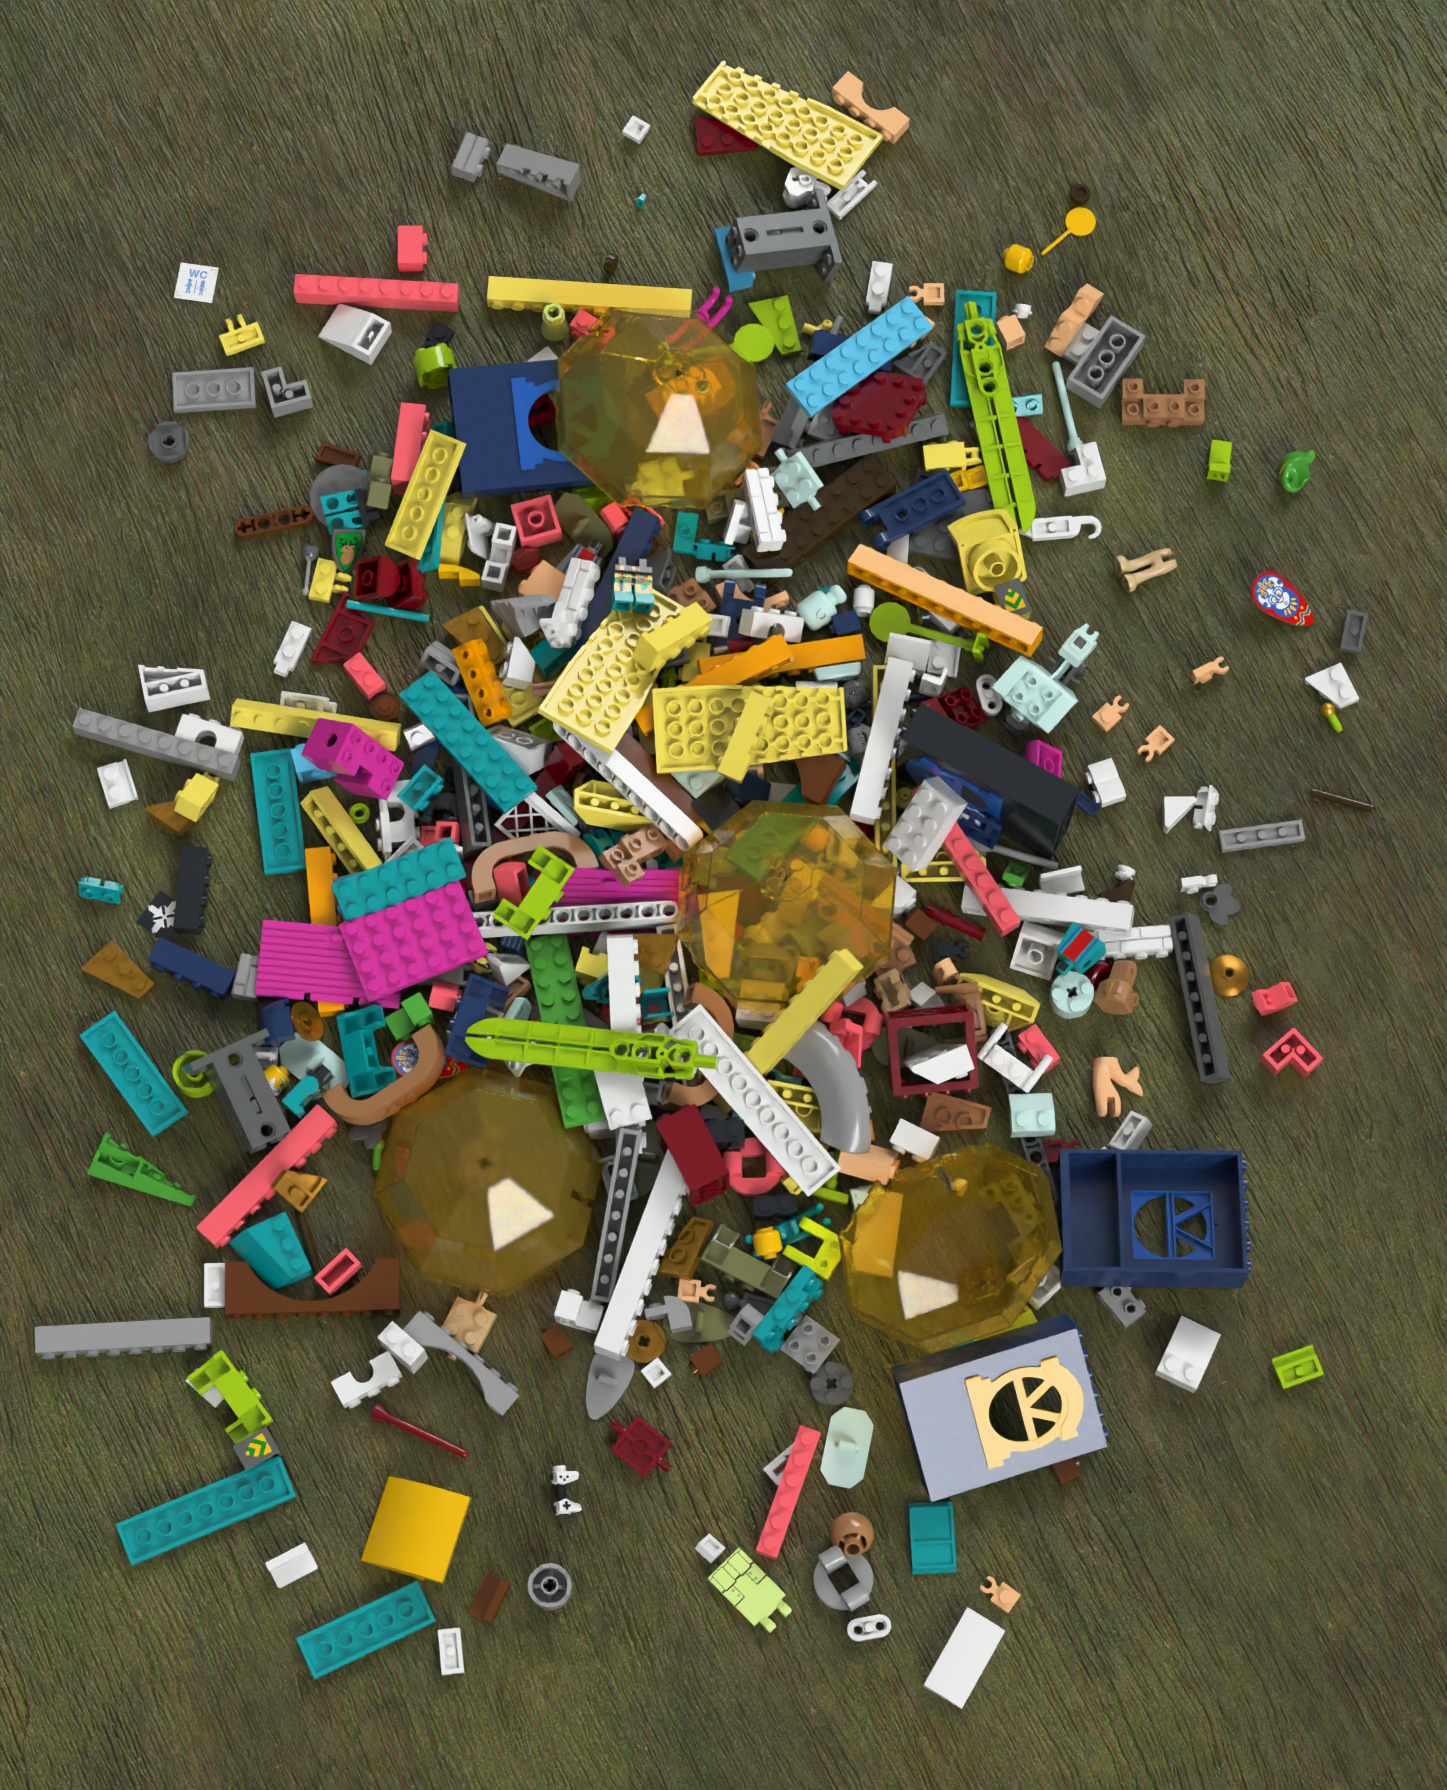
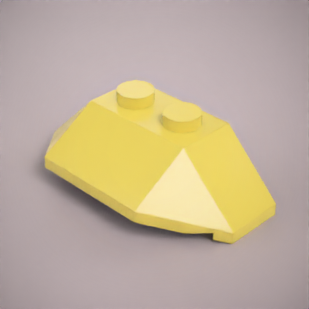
M458 491L446 496L439 564L460 566L468 537V532L464 526V521L466 520L465 512L473 516L477 498L460 499V492Z
M591 780L573 791V809L586 824L626 832L639 829L644 825L650 826L653 824L611 783Z
M940 846L927 868L912 872L901 861V878L905 882L964 881L942 846ZM974 848V850L986 866V859Z
M960 973L957 984L978 982L986 1025L995 1028L1003 1022L1008 1026L1007 1029L1010 1032L1034 1023L1040 1003L1025 990L984 974ZM953 993L959 1002L958 993Z
M767 1080L769 1085L810 1132L821 1133V1111L813 1088Z

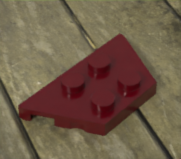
M347 591L343 592L310 659L313 664L347 662L357 653L362 652L374 628V623L363 611L346 608L347 600H353Z

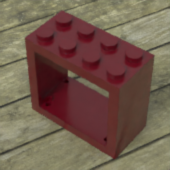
M969 1004L884 1012L889 1081L893 1096H897V1098H908L910 1094L930 1096L931 1092L951 1094L953 1090L972 1092L974 1088H979L974 1015ZM953 1022L965 1024L967 1048L974 1069L970 1070L967 1076L959 1079L954 1077L939 1084L928 1079L901 1080L897 1030H900V1027Z
M688 1103L677 1109L678 1112L672 1115L666 1113L658 1118L659 1121L656 1122L657 1142L664 1156L667 1149H669L687 1186L685 1198L692 1209L729 1191L730 1172L696 1104L690 1105Z

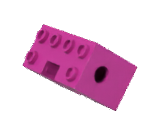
M318 718L301 753L304 758L320 770L340 773L333 780L352 794L382 800L388 799L404 765L401 760L354 724Z

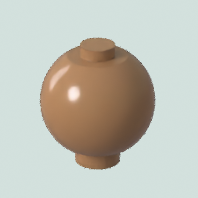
M847 1512L838 1516L830 1529L832 1545H838L845 1556L856 1557L865 1553L870 1548L874 1539V1530L871 1522L864 1515L857 1512Z

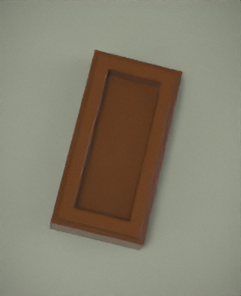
M322 441L315 461L330 467L340 464L357 467L361 454Z

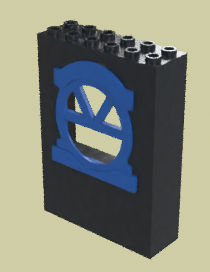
M922 703L918 709L914 708L909 716L908 726L904 725L898 735L900 738L897 742L898 751L895 760L896 777L916 788L925 779L938 776L968 803V806L973 809L974 807L980 809V812L988 817L993 816L997 818V821L1004 825L1000 834L1050 860L1070 826L1080 788Z

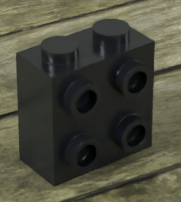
M727 1117L725 1121H717V1118L704 1119L719 1151L741 1152L740 1149L745 1148L743 1119L739 1120V1117Z

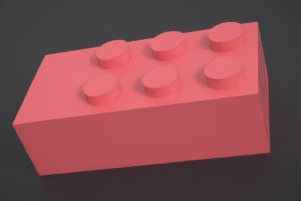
M401 402L391 474L394 494H405L426 442L428 432H430V412H427L426 405Z

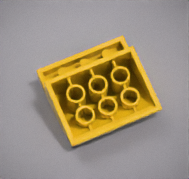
M389 1476L361 1561L423 1581L428 1579L443 1584L471 1498L434 1486Z

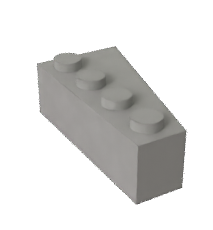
M506 143L497 162L498 173L569 202L572 201L581 182L580 164L524 149L517 145Z

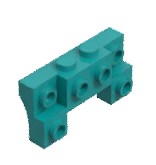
M371 1005L357 1011L336 1016L352 1099H362L376 1094L395 1082L397 1079L394 1067L386 1066L380 1068L373 1034L374 1030L386 1026L382 1005Z
M805 1264L752 1332V1336L759 1342L760 1347L770 1355L774 1351L778 1352L780 1350V1347L784 1344V1333L787 1329H792L799 1313H804L813 1300L817 1301L824 1292L822 1289L823 1282L816 1278L815 1272Z

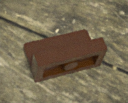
M486 1574L469 1610V1615L492 1625L511 1586L510 1582Z

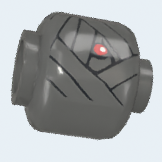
M850 679L842 686L846 710L848 708L852 710L857 709L868 699V688L859 679Z

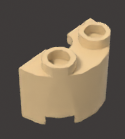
M895 968L873 979L876 986L874 992L879 999H883V1005L881 1006L883 1014L886 1011L903 1010L912 1005L910 1001L913 998L908 985L902 983L899 977L900 973Z

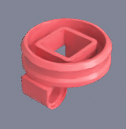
M864 996L848 1007H845L835 999L821 1015L820 1022L827 1026L826 1029L828 1031L830 1023L838 1022L842 1017L843 1011L865 1016L862 1033V1051L869 1048L876 1038L880 1039L884 1015L879 1013L873 1002Z
M746 1138L745 1148L740 1149L741 1152L731 1151L722 1153V1158L730 1172V1186L742 1195L749 1197L766 1195L778 1185L781 1177L785 1176V1169L758 1138ZM742 1157H765L766 1177L742 1178Z

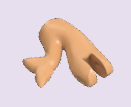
M1098 1057L1094 1059L1092 1080L1096 1112L1099 1117L1106 1116L1107 1103H1109L1110 1116H1120L1121 1100L1111 1079L1120 1086L1126 1087L1129 1091L1143 1096L1142 1087L1137 1082L1140 1074L1138 1066L1133 1068L1128 1074H1124L1119 1065L1118 1058Z

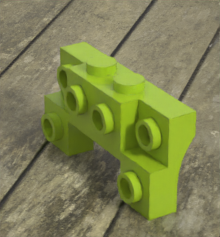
M541 845L538 846L528 861L530 865L541 871V874L519 907L503 898L492 917L526 940H528L540 920L548 918L552 912L549 907L553 901L558 903L564 894L561 889L575 870V868Z
M222 1350L187 1377L200 1396L216 1387L239 1419L225 1429L235 1444L273 1422V1419L259 1401L262 1398L255 1387L249 1388L246 1384L249 1379L242 1370L238 1372Z

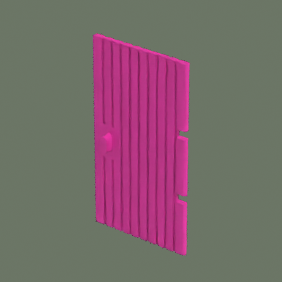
M535 867L534 883L541 874V871H539ZM575 868L561 889L564 894L558 903L553 901L549 908L673 901L677 904L679 910V870L642 869L645 872L642 880H635L627 888H624L618 878L607 868ZM671 911L665 913L666 916H672L674 914V912ZM646 913L644 917H651L653 914ZM625 914L622 918L627 919L630 918L632 915ZM605 915V916H603L601 919H602V920H607V919H609L611 916ZM586 916L580 918L581 921H586L589 919V917ZM561 918L559 922H566L568 919ZM541 919L539 924L545 923L547 920ZM656 928L607 931L610 934L632 933V931H638V933H657ZM591 931L589 936H600L602 931ZM583 932L566 933V935L583 936Z
M263 920L255 996L304 1000L305 993H311L310 1001L353 1005V998L356 997L359 998V1005H382L385 1008H400L401 990L374 1001H368L339 926Z

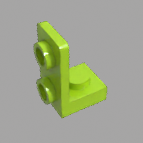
M1212 440L1207 479L1227 482L1231 468L1232 442Z

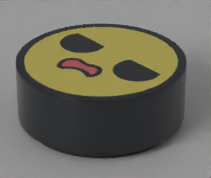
M917 606L919 624L921 626L928 625L930 623L929 611Z

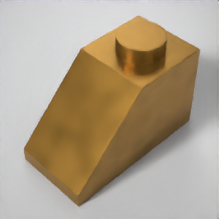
M175 801L151 805L145 808L148 817L182 838L193 823V820L174 811L177 803Z

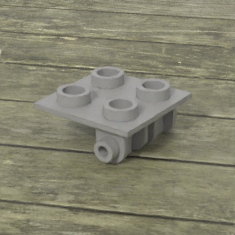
M806 1315L780 1347V1350L802 1365L803 1369L808 1373L815 1374L839 1343L840 1339Z

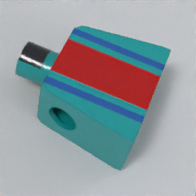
M1073 922L1057 947V958L1061 962L1056 966V970L1063 976H1066L1071 969L1079 974H1083L1106 954L1105 943Z

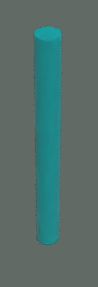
M347 600L346 608L427 623L429 620V614Z

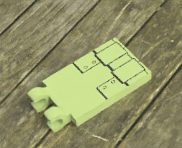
M740 1548L708 1577V1580L754 1627L760 1623L771 1633L776 1628V1625L768 1617L776 1609L784 1617H787L792 1612V1609L782 1601L786 1594Z

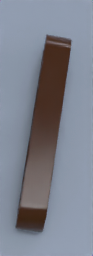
M301 505L240 519L235 523L234 530L238 538L242 540L308 526L314 520V513L309 506ZM302 512H306L307 519L303 520V517H301ZM292 514H295L297 522H294ZM281 516H288L290 521L288 524L282 525L279 523V518ZM267 520L270 522V525L267 529H260L258 527L259 522ZM252 523H254L256 531H253ZM245 525L248 528L246 533H242L241 526Z

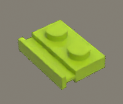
M1313 1345L1271 1359L1282 1390L1324 1375Z

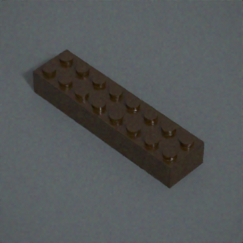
M871 453L814 496L821 507L813 511L808 501H806L782 519L780 526L781 530L784 529L786 532V542H783L780 550L758 552L755 540L742 550V556L750 569H795L859 520L857 516L861 511L875 506L894 494L897 483ZM763 577L759 579L763 584H767L768 589L783 577Z

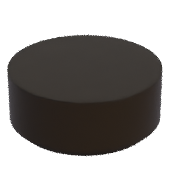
M1076 184L1071 189L1070 199L1077 205H1084L1089 201L1091 191L1085 184Z
M610 253L607 256L604 264L605 273L614 274L619 261L618 255Z

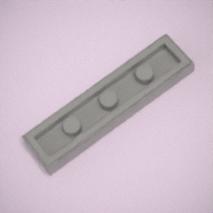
M1302 819L1218 831L1221 853L1305 841Z

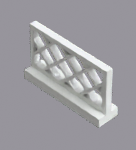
M535 792L524 799L529 804V814H517L516 805L506 814L503 813L494 824L509 838L514 837L510 832H516V838H519L518 832L531 831L532 834L533 831L545 830V832H548V830L552 829L572 834L580 838L579 835L581 834ZM532 808L538 813H532ZM514 809V815H509ZM541 815L544 817L545 827L533 828L532 816ZM530 816V828L518 829L517 817ZM515 817V829L506 830L500 825L505 818ZM548 822L554 827H548Z

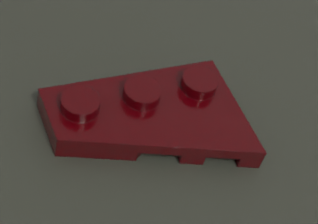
M694 116L698 156L758 150V143L724 122Z

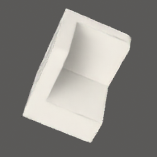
M944 668L941 677L924 673L919 693L933 698L940 696L946 683L949 669Z

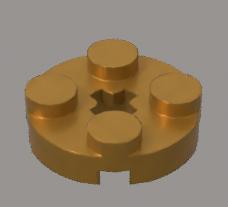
M637 1320L634 1335H629L628 1344L630 1345L626 1355L637 1364H649L657 1357L660 1358L664 1352L665 1334L658 1324L647 1320ZM644 1336L645 1339H650L647 1347L638 1345L640 1337Z

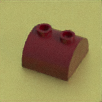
M380 555L356 560L353 601L363 602L379 599L395 593L400 585L398 568L390 558Z
M409 557L396 564L399 571L400 585L394 594L388 596L389 607L402 610L415 609L424 605L428 599V593L424 588L426 573L418 570V559Z

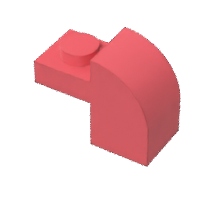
M437 821L436 826H422L420 844L425 847L451 837L453 843L459 845L460 825L457 822Z
M1280 982L1269 989H1258L1251 993L1253 1005L1259 1010L1261 1016L1272 1014L1298 1002L1290 982Z

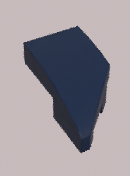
M438 740L415 752L410 769L411 773L416 774L424 764L433 771L436 757H438L441 743Z

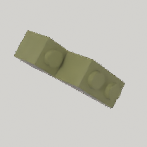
M375 450L374 454L368 453V482L364 503L366 506L387 509L391 491L389 481L393 465V459L389 457L388 453Z

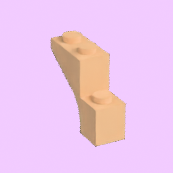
M1089 284L1079 289L1071 306L1061 314L1044 347L1063 357L1086 320L1096 310L1104 293Z

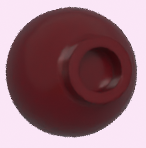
M1097 961L1084 972L1094 989H1098L1100 982L1109 979L1111 973L1110 964Z

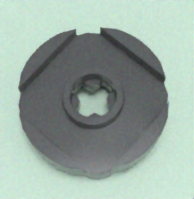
M167 421L158 424L156 429L150 433L148 445L156 460L172 463L187 456L190 448V438L185 428L179 426L176 422ZM167 438L175 441L172 446L164 445V442H167Z
M832 1361L822 1364L815 1374L812 1373L810 1388L812 1396L817 1402L825 1406L843 1404L851 1396L853 1389V1379L850 1371L842 1364ZM828 1379H835L837 1381L835 1383L837 1388L827 1389L828 1383L826 1381Z

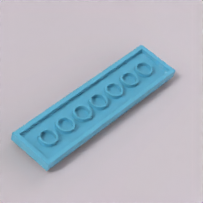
M907 296L787 382L784 387L806 415L811 418L930 332L933 326L911 298Z

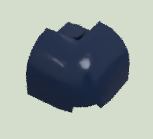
M288 998L274 1001L266 1005L261 1011L258 1021L259 1031L267 1028L270 1036L264 1038L265 1043L262 1046L271 1045L272 1048H280L281 1042L296 1040L290 1015L291 1005Z

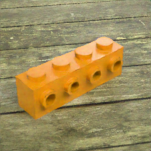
M481 638L462 644L452 649V652L481 725L486 727L501 722L513 715L511 706L504 695L503 686L496 675L495 666L488 655L487 646Z

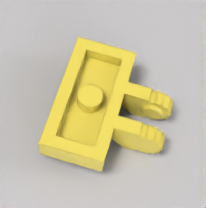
M242 314L237 315V320L241 328L234 330L230 318L225 319L229 332L220 335L219 338L226 356L265 343L258 322L246 326Z
M318 558L309 599L330 603L332 592L343 594L344 591H349L345 586L334 585L335 580L348 583L351 582L352 577L348 574L337 573L338 568L334 561Z

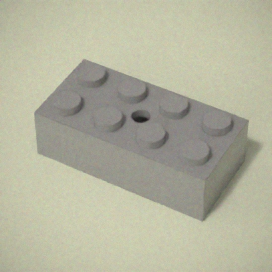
M1111 315L1068 377L1066 389L1101 409L1143 347L1146 336Z

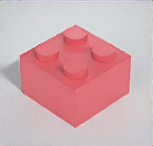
M550 494L510 505L522 551L562 540L561 528Z

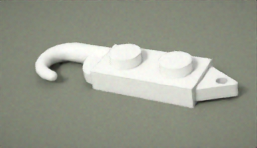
M1062 516L1034 519L1026 533L1022 532V528L1018 532L1031 538L1032 541L1066 539L1077 536L1081 524H1093L1096 530L1088 536L1089 539H1093L1099 536L1102 527L1100 521L1093 516Z
M378 799L380 813L378 819H375V829L380 832V839H377V850L381 851L385 862L392 854L387 800Z

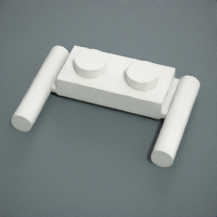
M1001 1022L977 1057L1026 1093H1029L1053 1058L1046 1054L1034 1071L996 1044L1008 1028L1006 1024Z

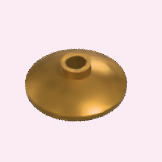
M1222 955L1214 959L1209 965L1213 990L1217 994L1231 997L1240 994L1247 987L1249 970L1240 958L1233 955ZM1231 971L1233 976L1228 977L1225 972Z
M306 1002L294 1004L290 1015L296 1032L307 1041L314 1042L319 1040L323 1035V1022L319 1013Z

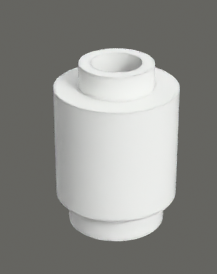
M859 585L858 588L854 589L853 610L856 611L859 617H869L874 610L875 591L869 585Z

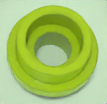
M356 803L351 806L349 816L354 823L363 824L369 819L370 810L365 804ZM362 811L363 816L357 817L356 813Z

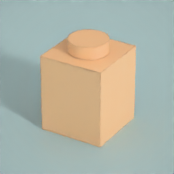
M1015 314L1003 316L996 322L995 330L1006 351L1024 343L1026 334Z

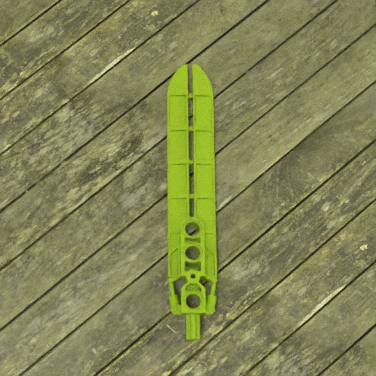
M968 301V303L964 304L967 320L957 325V341L960 346L961 364L994 510L1006 509L1016 525L1013 507H1017L1022 532L1026 533L1034 521L1036 507L1001 345L995 335L997 332L993 325V320L990 318L985 319V317L979 318L976 302ZM978 329L981 331V333L975 335L971 332V330ZM989 336H992L995 343L992 347L991 345L986 346ZM965 338L967 347L971 349L970 351L964 350L963 341H965ZM987 367L989 372L983 373L979 369ZM991 386L994 390L987 392L984 390V387ZM991 401H993L996 415L992 413ZM995 420L998 422L1002 444H999ZM1001 449H1004L1009 473L1005 472ZM1007 478L1011 480L1015 502H1012Z
M488 1018L470 1026L466 1033L494 1037V1039L465 1037V1042L474 1052L490 1059L639 1075L645 1078L665 1079L675 1077L676 1079L691 1080L694 1074H696L697 1067L716 1069L718 1067V1056L700 1055L697 1041L684 1038L679 1040L665 1034H643L507 1018ZM500 1038L513 1039V1040H522V1041H525V1042L509 1041V1040H500ZM531 1042L549 1043V1044H557V1045L554 1046V1045L536 1044V1043H531ZM671 1042L680 1044V1045L674 1044L672 1047H670L669 1049H667V1047L671 1044ZM562 1045L576 1046V1047H585V1048H588V1049L572 1048V1047H563ZM593 1048H594V1049L609 1050V1052H608V1051L593 1050ZM626 1049L624 1055H617L620 1050ZM648 1052L645 1057L639 1058L640 1053ZM683 1057H690L687 1062H680ZM671 1066L675 1073H664V1069Z

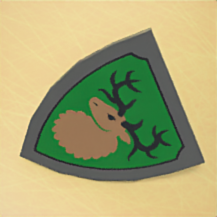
M332 529V536L330 538L332 555L341 573L349 574L355 567L356 560L360 559L364 548L366 529Z

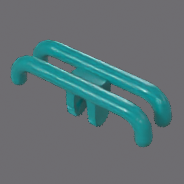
M821 1202L816 1203L815 1206L771 1226L773 1230H778L780 1233L782 1250L785 1249L786 1245L791 1246L813 1236L805 1230L799 1232L797 1224L803 1216L809 1219L820 1213L824 1208ZM824 1218L823 1221H821L818 1224L823 1226L824 1228H828L831 1224V1220L829 1218ZM753 1235L745 1237L747 1244H753ZM753 1251L752 1257L758 1260L764 1258V1256L756 1255L755 1251Z

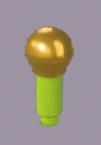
M1331 703L1323 704L1320 709L1321 714L1328 718L1337 733L1343 730L1342 725L1335 715L1334 705Z

